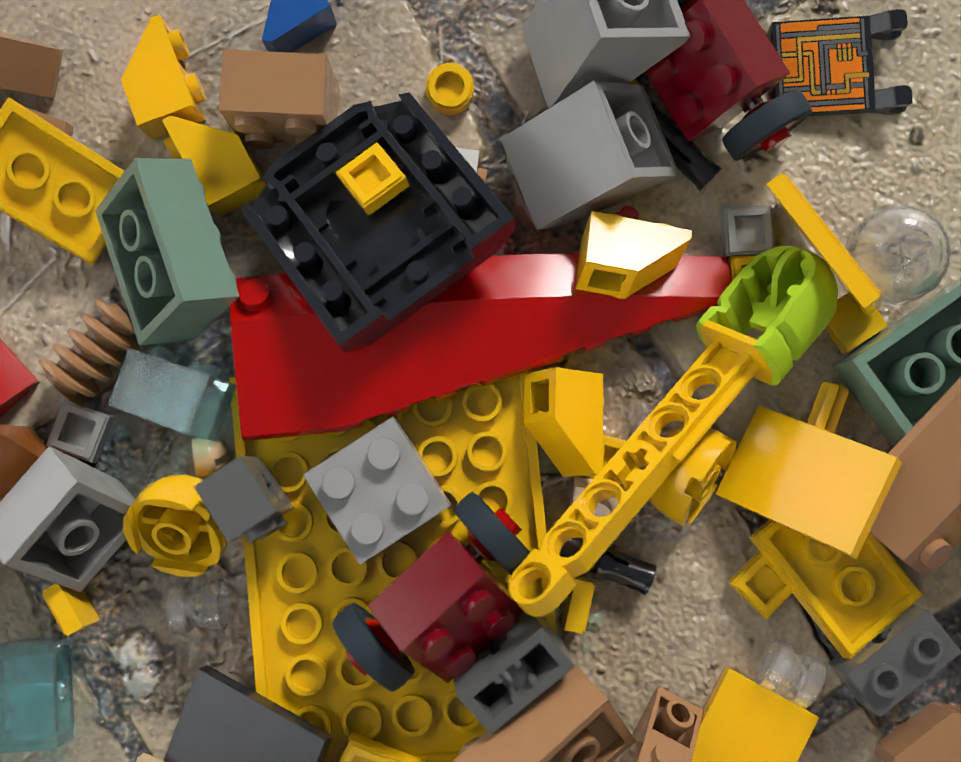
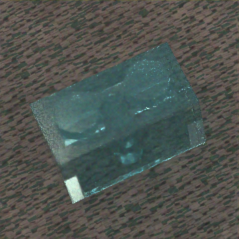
M155 346L151 347L149 355L128 348L108 406L190 436L217 442L236 390V384L218 379L221 371L218 367L192 359L189 368L178 365L181 358L179 354Z
M71 636L10 640L0 644V753L54 750L74 738Z

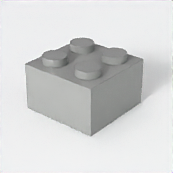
M393 417L303 474L359 564L364 563L451 506V502L399 421Z
M49 446L0 502V560L7 567L81 592L125 542L123 517L135 501V498L120 480Z

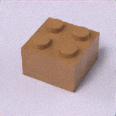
M223 49L219 111L240 139L245 141L247 146L270 149L275 147V143H292L296 147L339 116L340 88L327 54Z

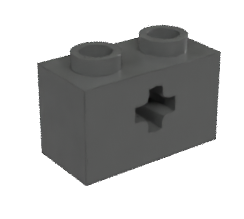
M239 456L193 486L228 542L246 538L250 544L258 539L266 538L287 524L282 515L294 508L262 457Z
M911 605L851 659L843 658L839 654L828 664L856 701L881 717L957 657L961 651L929 610Z
M524 612L516 619L513 628L508 634L489 644L476 657L474 665L466 673L454 677L453 680L457 697L487 731L493 734L574 668L575 665L563 640L543 617H533Z

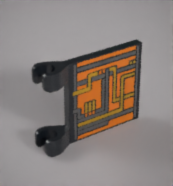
M895 9L868 16L772 22L770 25L771 43L790 72L789 75L774 86V99L786 92L799 89L806 97L812 109L808 117L860 113L896 115L905 112L907 106L911 105L913 101L911 87L901 85L875 91L871 38L885 41L899 38L902 31L908 25L906 11Z

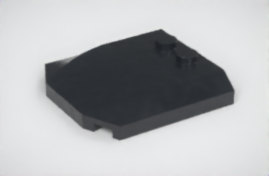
M410 92L399 94L401 101L373 107L371 101L355 104L273 162L262 178L266 185L255 204L251 207L247 203L243 210V214L345 353L373 344L497 253L517 228L514 216ZM378 142L405 175L410 186L368 216L340 181L336 172Z

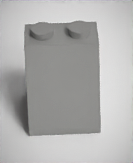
M538 0L522 27L548 109L594 80L628 84L682 46L691 37L677 0Z
M594 80L501 138L507 154V166L516 177L524 197V209L528 217L533 221L536 230L564 227L590 216L592 211L599 212L680 176L648 95L642 85Z

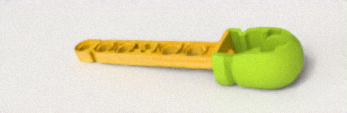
M780 246L771 248L752 259L720 295L718 306H711L699 319L696 328L699 338L706 347L705 351L548 531L540 551L534 548L510 577L509 593L526 614L533 617H542L553 612L577 585L574 579L590 570L752 378H756L769 385H778L793 367L792 360H799L826 328L836 312L838 283L824 259L813 252L798 247ZM751 328L764 332L758 340L745 335ZM705 384L717 385V389L710 397L699 400L692 398L694 391ZM675 421L685 423L684 428L677 435L669 438L660 436V432L667 424ZM636 465L639 467H645L647 465V467L644 470L638 468L632 470ZM619 483H621L625 489H627V487L629 486L628 491H624L622 487L619 485ZM607 498L618 499L615 510L610 514L602 517L594 516V509L602 500ZM578 537L584 539L583 546L579 552L571 557H560V549L565 542ZM538 578L548 579V586L542 595L535 599L525 598L526 588L532 581Z

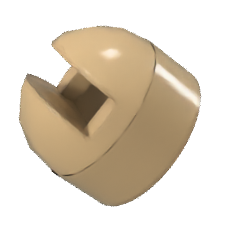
M217 437L192 438V452L197 478L212 475L227 465L230 457L226 454L228 451L227 445Z

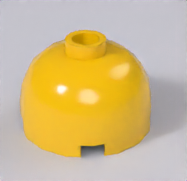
M685 424L673 428L664 438L677 435L682 431ZM710 428L649 498L653 507L682 527H685L686 523L690 525L702 512L716 491L718 485L715 481L721 469L727 470L736 450L737 441Z
M186 474L169 475L150 483L139 493L123 517V533L130 548L137 555L143 549L148 555L155 558L151 566L161 572L178 577H197L202 575L209 566L217 564L228 545L224 534L193 487L202 481L200 478Z

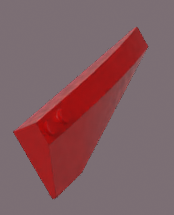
M579 253L491 256L373 344L346 353L337 344L287 273L236 278L239 297L230 305V326L241 438L243 441L348 431L363 426L362 421L385 413H387L388 417L406 412L409 405L436 397L437 401L457 395L456 390L476 383L485 386L561 361L562 355L580 349L588 352L603 347L607 340L628 333L634 337L651 331V326L671 319L674 322H679L703 314L711 306H718L720 295L732 282L727 257L683 255L675 269L631 294L626 299H621L610 295L576 289Z

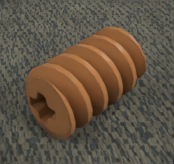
M97 299L95 304L102 314L101 318L97 319L83 314L81 319L88 331L84 334L71 328L67 330V334L74 343V346L68 348L58 343L52 346L60 358L59 362L55 363L45 358H41L38 361L46 373L47 380L64 397L81 408L86 407L82 394L94 397L100 392L95 379L109 382L113 378V372L108 364L119 368L126 365L127 359L121 349L136 353L141 349L135 336L128 310L119 302H115L112 305Z

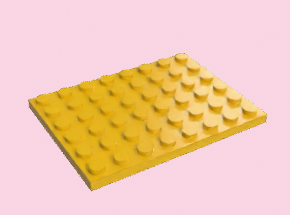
M529 371L485 386L476 383L456 390L457 395L437 401L436 397L409 405L406 412L388 417L387 413L364 420L362 421L363 426L348 431L243 441L241 438L236 378H229L236 458L239 456L262 457L294 506L292 510L282 515L287 524L271 535L250 544L246 538H243L256 692L333 735L323 762L338 761L351 731L427 762H452L459 756L461 749L466 743L476 737H480L487 731L457 697L453 679L447 683L410 657L409 659L415 672L401 688L394 692L382 687L368 674L363 675L347 658L345 654L346 649L337 637L332 621L352 603L360 605L376 618L368 605L447 531L451 532L464 546H467L469 543L474 546L468 538L466 526L460 521L453 510L471 492L477 494L494 512L502 507L522 529L516 535L517 538L530 552L534 548L540 551L547 532L536 439L524 424V376ZM393 417L399 421L451 502V506L364 563L359 564L303 474ZM481 553L484 557L482 562L509 591L508 586L512 575L498 562L489 561ZM538 578L532 581L526 588L525 598L535 599L542 595L548 586V579ZM554 610L542 617L557 633Z

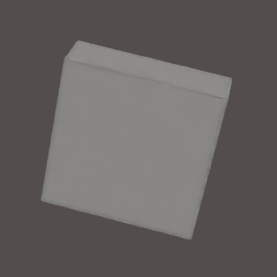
M772 205L722 208L720 211L723 257L728 259L731 256H757L771 248H775Z
M64 399L46 446H51L61 452L91 463H98L115 417L87 406L81 408L70 400Z

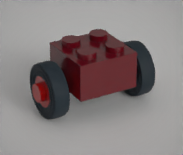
M677 0L691 37L682 46L646 70L645 73L687 141L690 142L724 127L742 111L746 113L742 120L733 126L722 138L725 148L735 161L747 158L762 149L767 153L787 141L792 136L789 131L803 122L811 114L812 109L806 97L799 89L786 92L773 100L763 102L761 96L789 75L790 72L745 0Z
M474 492L466 495L453 509L456 516L466 526L468 538L474 546L471 543L464 546L451 532L447 531L368 605L376 618L360 605L352 603L332 621L333 629L345 647V654L350 662L363 675L368 674L378 684L391 692L401 688L414 674L415 670L409 657L447 683L454 677L466 673L474 665L476 657L494 640L508 634L513 628L516 619L524 613L511 597L506 587L482 562L484 557L481 555L482 553L489 561L498 562L512 575L530 553L516 536L522 529L502 507L494 512Z

